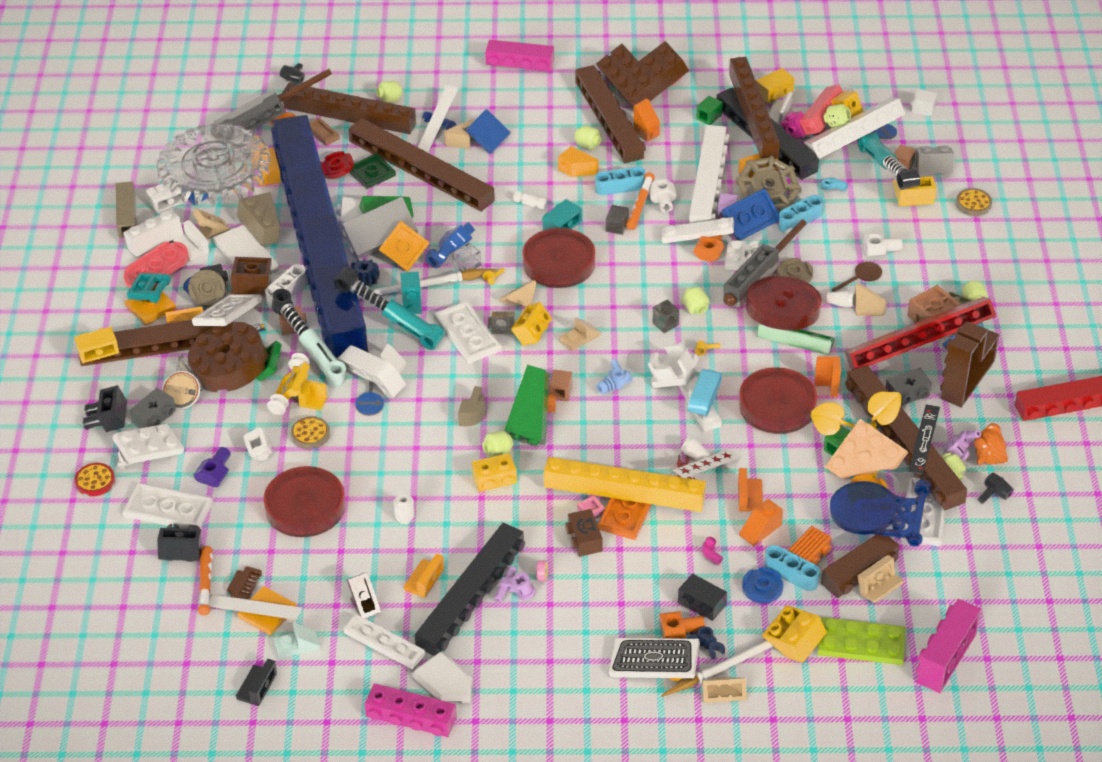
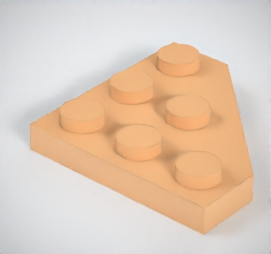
M859 419L825 467L841 479L850 478V476L872 474L885 469H896L908 452Z

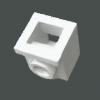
M261 427L243 435L248 452L255 461H264L268 458L269 454L273 453L269 438Z

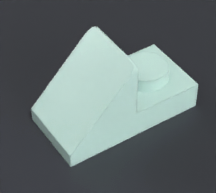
M293 623L294 633L273 638L279 659L320 649L315 630L297 623Z

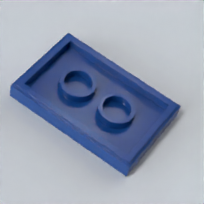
M765 188L721 210L724 218L733 217V234L738 241L779 221V212Z

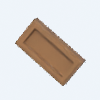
M320 118L306 124V130L325 146L340 139L339 134Z

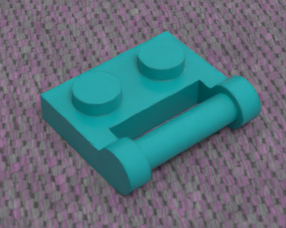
M139 273L129 288L127 297L128 299H136L138 301L150 300L152 303H157L161 298L164 288L170 284L171 277L168 274ZM156 283H159L154 291H151Z

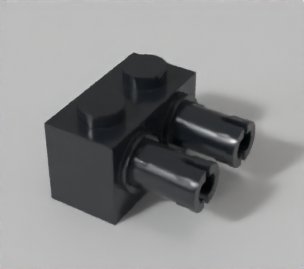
M118 385L101 389L99 401L85 405L84 410L88 417L83 418V426L86 430L97 426H102L106 432L124 428L127 400Z
M169 524L167 528H160L157 538L158 560L199 561L202 548L200 527L195 525L193 528V525H189L187 529H182L177 524H174L173 528L172 524Z

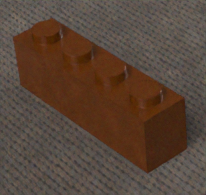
M882 530L823 569L821 584L837 598L848 594L854 587L859 585L858 575L877 561L889 555L896 562L899 557L900 545Z

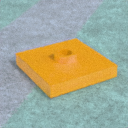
M400 221L378 250L408 272L429 245V242Z
M154 285V287H153V289H152L151 291H154L157 286ZM163 292L157 303H152L150 300L138 301L136 299L124 301L125 306L144 325L164 316L165 312H171L176 309V304Z
M265 586L250 599L297 607L296 603ZM241 611L237 613L238 618L270 636L287 619Z

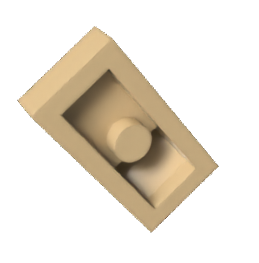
M471 119L445 130V145L448 147L470 149V138L473 137L466 129L475 120Z
M197 208L193 212L197 219L196 222L200 225L198 230L206 239H210L230 229L225 221L218 216Z
M575 317L574 328L561 335L560 342L572 352L599 337L601 332L589 322Z

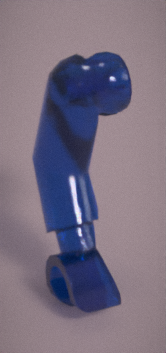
M426 111L423 113L422 119H424V122H430L433 114ZM444 118L441 124L442 126H447L446 130L457 126L456 122Z

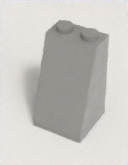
M400 197L344 222L342 232L345 239H350L352 243L349 248L353 256L357 254L358 259L380 252L378 249L400 221L416 233H418V230L403 197Z

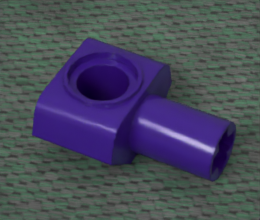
M219 447L212 459L209 458L202 461L193 474L195 480L209 486L219 487L229 471L224 465L231 456L229 449Z

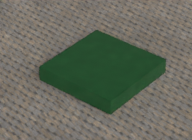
M377 153L354 163L352 170L349 172L366 189L396 176V171Z

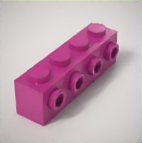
M489 39L485 58L486 65L551 72L555 60L554 46Z
M375 683L365 701L366 717H370L373 720L390 722L393 725H402L416 731L429 732L436 736L448 737L457 717L456 704Z

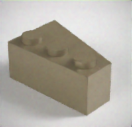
M268 192L239 199L237 217L261 246L278 243L280 224L271 193Z

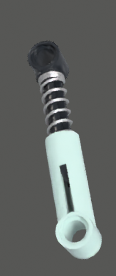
M282 288L275 290L272 299V310L276 314L284 315L287 322L298 333L300 343L326 376V383L332 387L341 386L345 379V364L335 358L314 329H309V325L305 324V320L301 319L302 316L298 315V311H295L294 304L291 301V293Z

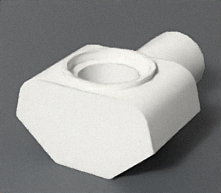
M667 179L653 181L649 187L651 201L659 203L662 212H670L673 209L671 201H674L677 195L674 184Z
M882 233L863 234L865 255H884L886 251L902 250V239H884Z

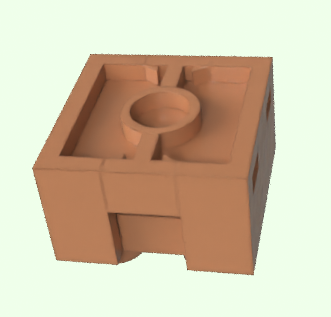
M937 284L909 300L907 316L914 322H919L962 304Z

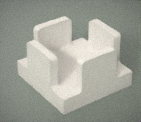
M682 343L667 344L665 350L668 356L662 359L658 352L653 353L648 363L653 374L651 381L653 388L687 385L699 360L697 354H690Z

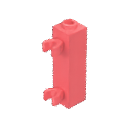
M840 84L826 87L801 117L799 122L806 135L814 134L815 137L827 131L824 129L827 124L824 120V113H826L829 106H832L831 100L843 92Z

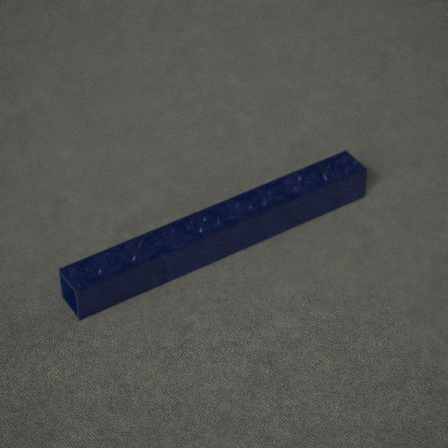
M308 115L273 120L274 127H271L273 148L280 169L282 184H284L288 207L290 206L294 230L296 229V238L300 253H302L303 265L306 268L309 289L314 302L319 327L321 326L323 342L335 358H338L350 345L368 352L366 325L357 293H342L333 284V280L344 267H349Z

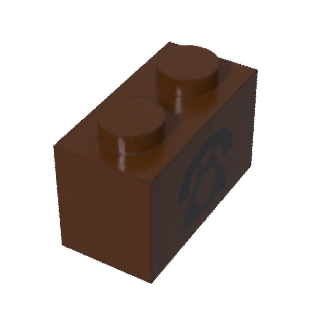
M587 509L569 513L565 529L568 535L571 534V545L573 550H577L578 556L603 552V538L592 510Z

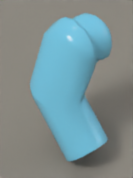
M834 177L823 179L821 184L825 190L837 188L846 191L848 188V183Z

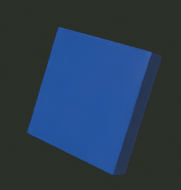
M487 108L466 129L489 154L511 133Z

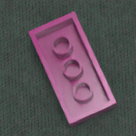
M957 599L954 605L948 607L945 615L946 618L939 621L936 634H931L927 642V648H922L918 656L920 661L916 669L918 684L935 692H942L977 634L981 608L961 599Z

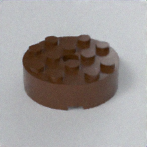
M231 322L226 326H213L196 338L188 353V363L194 376L202 388L211 392L227 389L229 392L246 386L261 374L265 368V360L268 359L267 349L258 330L245 322Z

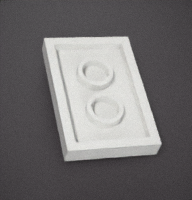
M168 424L123 431L113 435L114 442L129 464L183 454L184 451L183 445Z

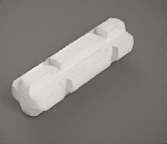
M518 191L513 195L514 202H522V204L532 207L537 206L539 209H545L547 205V200L543 198L538 199V197L529 194L523 195V193Z

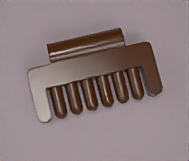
M246 566L244 571L237 570L227 588V592L233 598L248 600L252 594L251 591L254 590L253 587L256 586L255 583L258 582L257 579L262 576V570Z

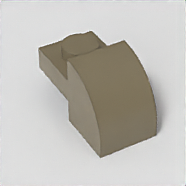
M474 386L470 400L462 399L458 411L459 426H473L485 418V395H482V387Z

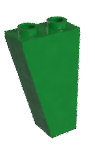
M527 364L504 429L512 439L520 441V438L533 446H538V444L545 445L550 374L544 369Z

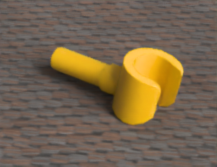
M501 268L495 273L491 271L485 272L483 274L484 281L488 280V283L493 285L495 278L505 272V269Z
M700 340L696 343L695 353L702 356L706 353V350L720 348L721 344H705L704 341Z

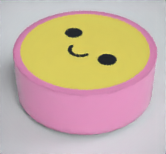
M539 560L537 563L536 575L538 581H547V560Z

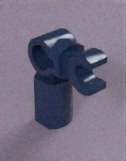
M703 626L699 628L698 634L684 638L699 639V648L703 646L709 650V656L712 659L716 658L715 650L720 651L722 655L725 654V646L717 642L710 627Z

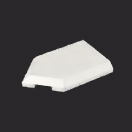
M439 652L412 674V679L435 699L446 702L462 701V703H471L472 676L444 652Z

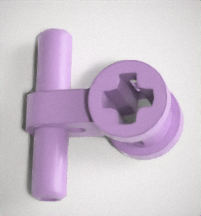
M966 430L958 435H953L944 445L943 450L946 453L957 454L963 462L970 454L967 447L972 439L981 436V432L979 430Z
M510 566L505 577H502L498 584L499 589L494 597L495 601L501 602L506 591L516 592L521 600L532 598L536 590L533 584L530 583L529 575L524 572L515 575L517 569Z

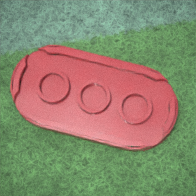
M175 241L174 243L164 242L126 267L124 271L125 284L130 288L139 273L171 275L187 263L189 259L187 247L183 243Z

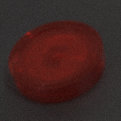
M568 228L546 229L534 234L523 247V268L527 276L540 285L551 288L575 286L588 279L595 269V247L586 235Z
M787 276L766 277L754 282L749 287L746 310L752 319L766 327L778 330H798L809 327L818 320L822 297L814 286L803 280Z
M771 367L758 370L750 374L743 381L739 391V410L742 417L754 428L767 433L785 434L804 428L812 421L811 412L817 405V392L813 383L803 374L788 368Z
M302 466L286 470L272 479L264 492V508L268 522L277 531L288 536L312 537L322 534L333 528L340 521L345 511V495L342 483L333 473L319 467Z

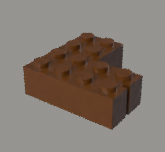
M666 41L640 61L623 44H620L610 52V56L607 54L596 63L603 76L633 110L634 105L646 98L649 101L653 100L689 72L683 59Z
M966 321L962 328L959 327L957 329L954 339H950L946 347L948 354L944 360L946 367L942 373L944 380L940 386L942 400L958 407H963L995 362L1000 334Z

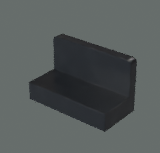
M267 658L263 667L258 665L252 666L236 694L237 700L260 706L277 675L275 660Z

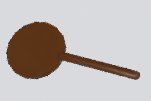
M874 262L859 263L855 268L856 276L832 288V292L858 278L863 281L878 280L882 275V268Z

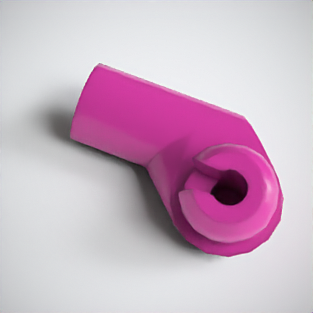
M707 537L702 544V553L714 564L719 565L723 557L715 552L716 539Z

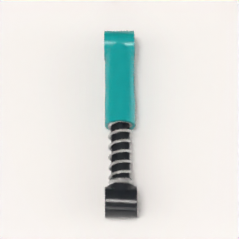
M876 132L866 134L857 139L859 150L862 153L867 152L881 167L889 170L896 177L898 187L901 190L920 185L918 171L916 169L909 170L897 160L896 155L880 141Z
M344 267L333 280V284L338 291L342 293H357L358 297L361 296L363 300H368L369 304H374V308L378 307L379 311L383 310L382 315L418 338L424 348L434 350L443 339L445 333L439 325L427 323L393 299L388 302L385 300L386 297L382 298L380 293L376 294L375 290H370L369 286H364V283H361L358 279V273L353 268Z

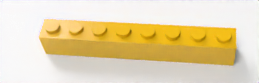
M548 457L544 469L545 488L702 512L706 496V481L554 457Z

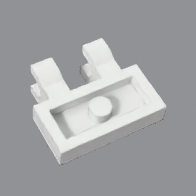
M728 240L725 270H738L758 249V241H751L746 245V241Z

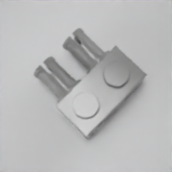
M923 146L916 148V170L919 174L953 173L954 152L949 146H937L935 148Z

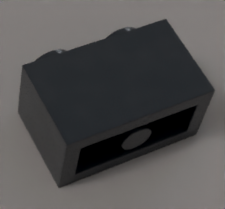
M692 573L678 589V602L682 606L697 612L700 616L713 621L727 605V592Z

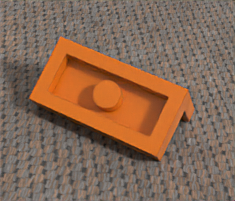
M817 356L814 385L830 386V397H838L841 375L840 357Z
M739 468L738 471L739 511H753L763 503L762 479H747V468Z

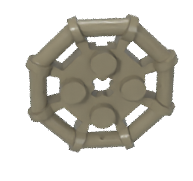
M774 156L748 160L741 174L736 178V184L739 186L743 199L765 188L772 201L779 200L781 202L775 204L778 211L791 206L797 195L802 191V187L799 186L794 172L795 168L775 159ZM768 165V167L759 168L758 166ZM773 166H775V167H777V168L783 170V172H782V171H779V172L776 171ZM750 171L755 173L752 178L747 177ZM786 176H789L791 184H788ZM766 181H769L770 184L773 183L771 187H768L765 184ZM746 185L751 186L752 192L748 193ZM786 190L791 191L788 198L784 196Z

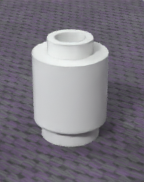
M407 494L398 495L393 501L394 516L399 523L407 524L412 521L415 515L414 501Z

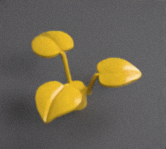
M878 392L874 394L868 402V411L874 416L872 417V424H867L878 431L876 419L881 425L892 423L901 407V394L898 392ZM836 403L821 404L811 412V418L816 429L824 435L837 433L840 429V423L852 428L855 426L842 420L845 414L844 409ZM879 471L871 474L873 478H876Z

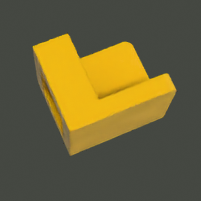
M305 380L298 394L299 406L321 411L328 398L326 384Z

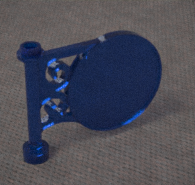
M918 480L915 483L914 489L918 496L916 498H904L893 494L889 489L878 483L869 481L852 482L840 487L833 494L830 500V515L835 524L847 532L858 535L874 534L906 538L910 546L916 547L923 542V536L920 534L925 498L930 495L932 486L929 481ZM912 505H916V508H915L914 511H911V510H912ZM892 524V528H893L894 530H892V529H886V528H888V527Z

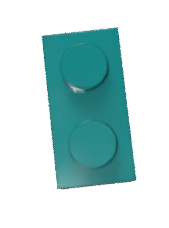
M565 199L542 217L543 231L560 239L582 222V208Z
M419 271L400 273L403 307L414 314H422Z

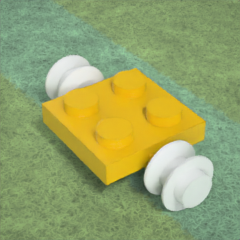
M294 353L288 363L292 371L283 376L277 390L267 404L271 413L276 415L284 414L289 405L288 400L300 393L302 389L300 386L308 378L307 372L310 368V361L305 354Z

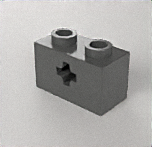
M920 367L886 378L885 387L889 392L900 393L901 405L930 396L932 382Z
M158 388L154 389L130 409L132 423L139 428L160 425L176 411L174 398Z

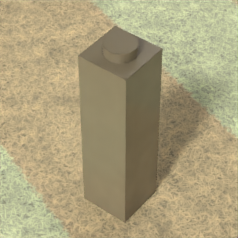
M133 181L115 183L116 225L119 238H125L124 232L133 226H137L136 194Z

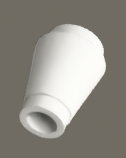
M850 290L828 292L827 303L845 308L854 307L855 292Z
M687 438L681 447L684 455L697 461L711 456L695 438Z

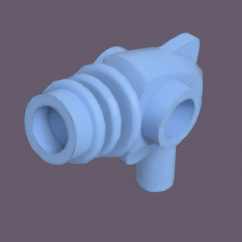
M616 359L610 362L613 369L609 371V375L596 385L600 394L621 389L626 383L633 381L630 371L622 370Z

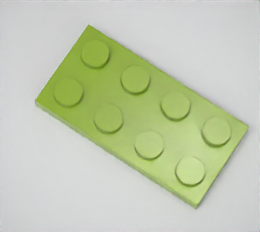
M821 617L827 633L818 644L817 655L903 665L906 626Z

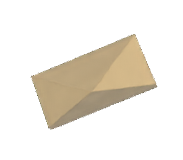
M536 281L527 282L499 298V302L523 307L532 304Z
M857 283L855 286L856 316H883L887 300L862 284Z
M720 676L702 681L704 703L747 700L746 678Z

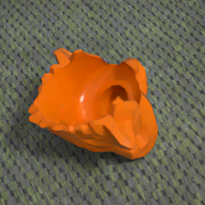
M991 423L981 431L979 438L974 439L973 445L976 448L978 465H982L984 462L987 465L1008 462L1006 443L1001 434V428L998 424Z

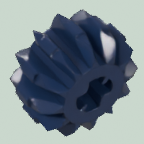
M365 258L362 261L357 259L356 263H351V268L358 273V279L361 283H364V286L371 287L372 284H377L380 276L377 263L373 262L372 259L367 261Z

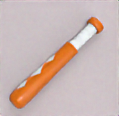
M650 172L644 176V184L638 193L626 222V227L629 230H634L637 227L648 196L650 184L655 179V175Z
M203 546L200 552L201 599L200 606L198 607L200 615H208L210 613L208 603L213 561V549L210 546Z

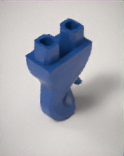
M467 222L463 226L459 225L447 231L439 241L438 252L436 249H431L427 252L425 256L426 262L433 268H439L443 265L451 253L457 251L472 239L471 234L475 231L473 226Z

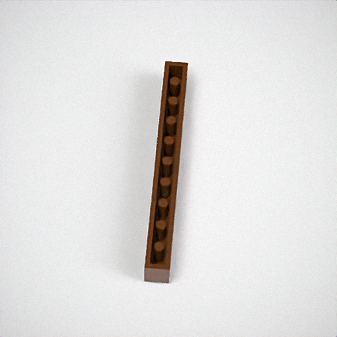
M363 118L348 128L349 141L372 154L377 153L388 163L480 212L495 201L494 187Z
M868 365L847 372V380L845 381L847 390L851 391L856 401L863 406L866 414L872 418L874 415L868 411L870 398L878 392L889 391ZM900 407L899 413L892 423L881 425L876 419V427L880 428L886 437L908 452L904 462L910 466L919 428L903 408ZM931 444L924 473H914L915 476L922 481L925 489L930 491L936 503L940 504L944 511L965 504L967 488Z

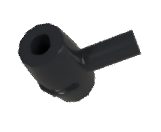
M301 63L296 64L294 67L284 65L280 70V77L286 81L301 84L305 78V74L300 71L303 65Z
M993 472L986 477L984 485L987 489L978 497V501L984 504L994 493L1007 500L1014 492V488L1003 477Z

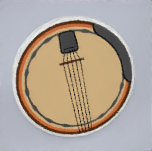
M179 371L171 374L166 379L162 391L174 398L175 409H186L198 400L200 384L193 374Z

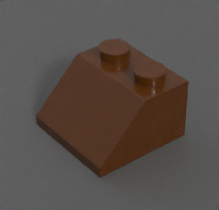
M235 257L231 273L232 294L266 295L265 290L271 284L272 258Z

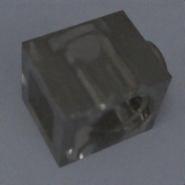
M611 205L606 216V232L623 235L629 217V208Z
M668 299L653 307L652 323L663 333L679 326V309Z
M492 311L491 317H488V328H491V334L514 335L511 328L515 323V312ZM502 319L506 322V325L499 326L496 321Z

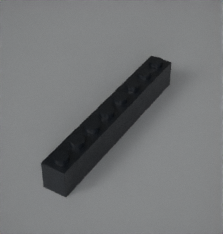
M732 87L717 94L716 99L723 102L722 113L753 139L735 89ZM771 119L780 141L778 160L788 166H793L795 168V175L801 180L817 173L819 158Z
M502 522L415 633L416 646L433 656L447 649L449 641L453 636L458 635L460 627L470 619L473 610L480 606L486 593L489 594L491 592L493 584L497 579H501L507 566H510L517 553L524 549V531Z

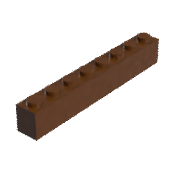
M747 57L730 58L729 76L760 158L774 156L775 159H779L780 141Z
M594 65L575 69L576 85L624 164L644 159L645 143L640 140L639 134L634 130L632 122L627 119L625 111H622L619 101L614 98L613 91L609 90L607 82L602 79L601 72Z
M288 83L282 94L299 84ZM308 87L283 101L284 109L356 123L363 118L382 129L411 134L416 125L415 108L314 87Z
M192 320L116 331L113 333L118 345V354L92 360V362L89 361L88 363H82L79 356L81 366L190 350L196 338L213 326H193Z

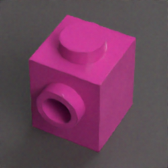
M802 111L787 113L781 122L783 129L795 139L806 135L799 122L804 115Z

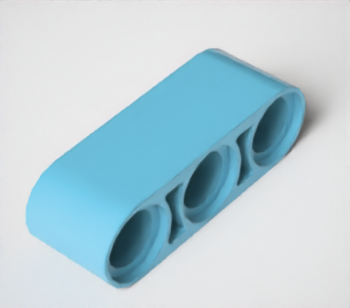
M631 167L599 172L595 176V192L599 195H610L640 190L645 181V170L642 167Z
M811 195L781 210L779 213V230L785 232L789 228H794L802 219L808 224L821 217L822 197Z
M702 369L689 400L688 412L708 416L721 384V372Z
M777 545L769 546L766 549L764 567L775 570L782 579L804 590L812 591L818 587L820 569L817 565Z

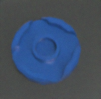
M759 567L756 570L751 569L743 577V593L753 602L761 604L771 603L782 595L784 583L780 574L771 568Z

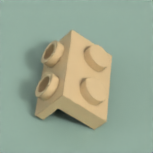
M889 555L858 575L860 595L873 603L878 602L904 583L903 578L895 574L894 558Z

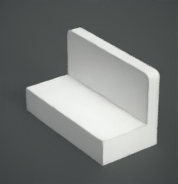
M789 92L785 101L775 100L769 112L770 118L780 127H782L781 122L785 115L792 108V92Z
M190 220L183 222L185 233L173 239V243L174 241L181 242L187 247L189 261L209 253L207 239Z

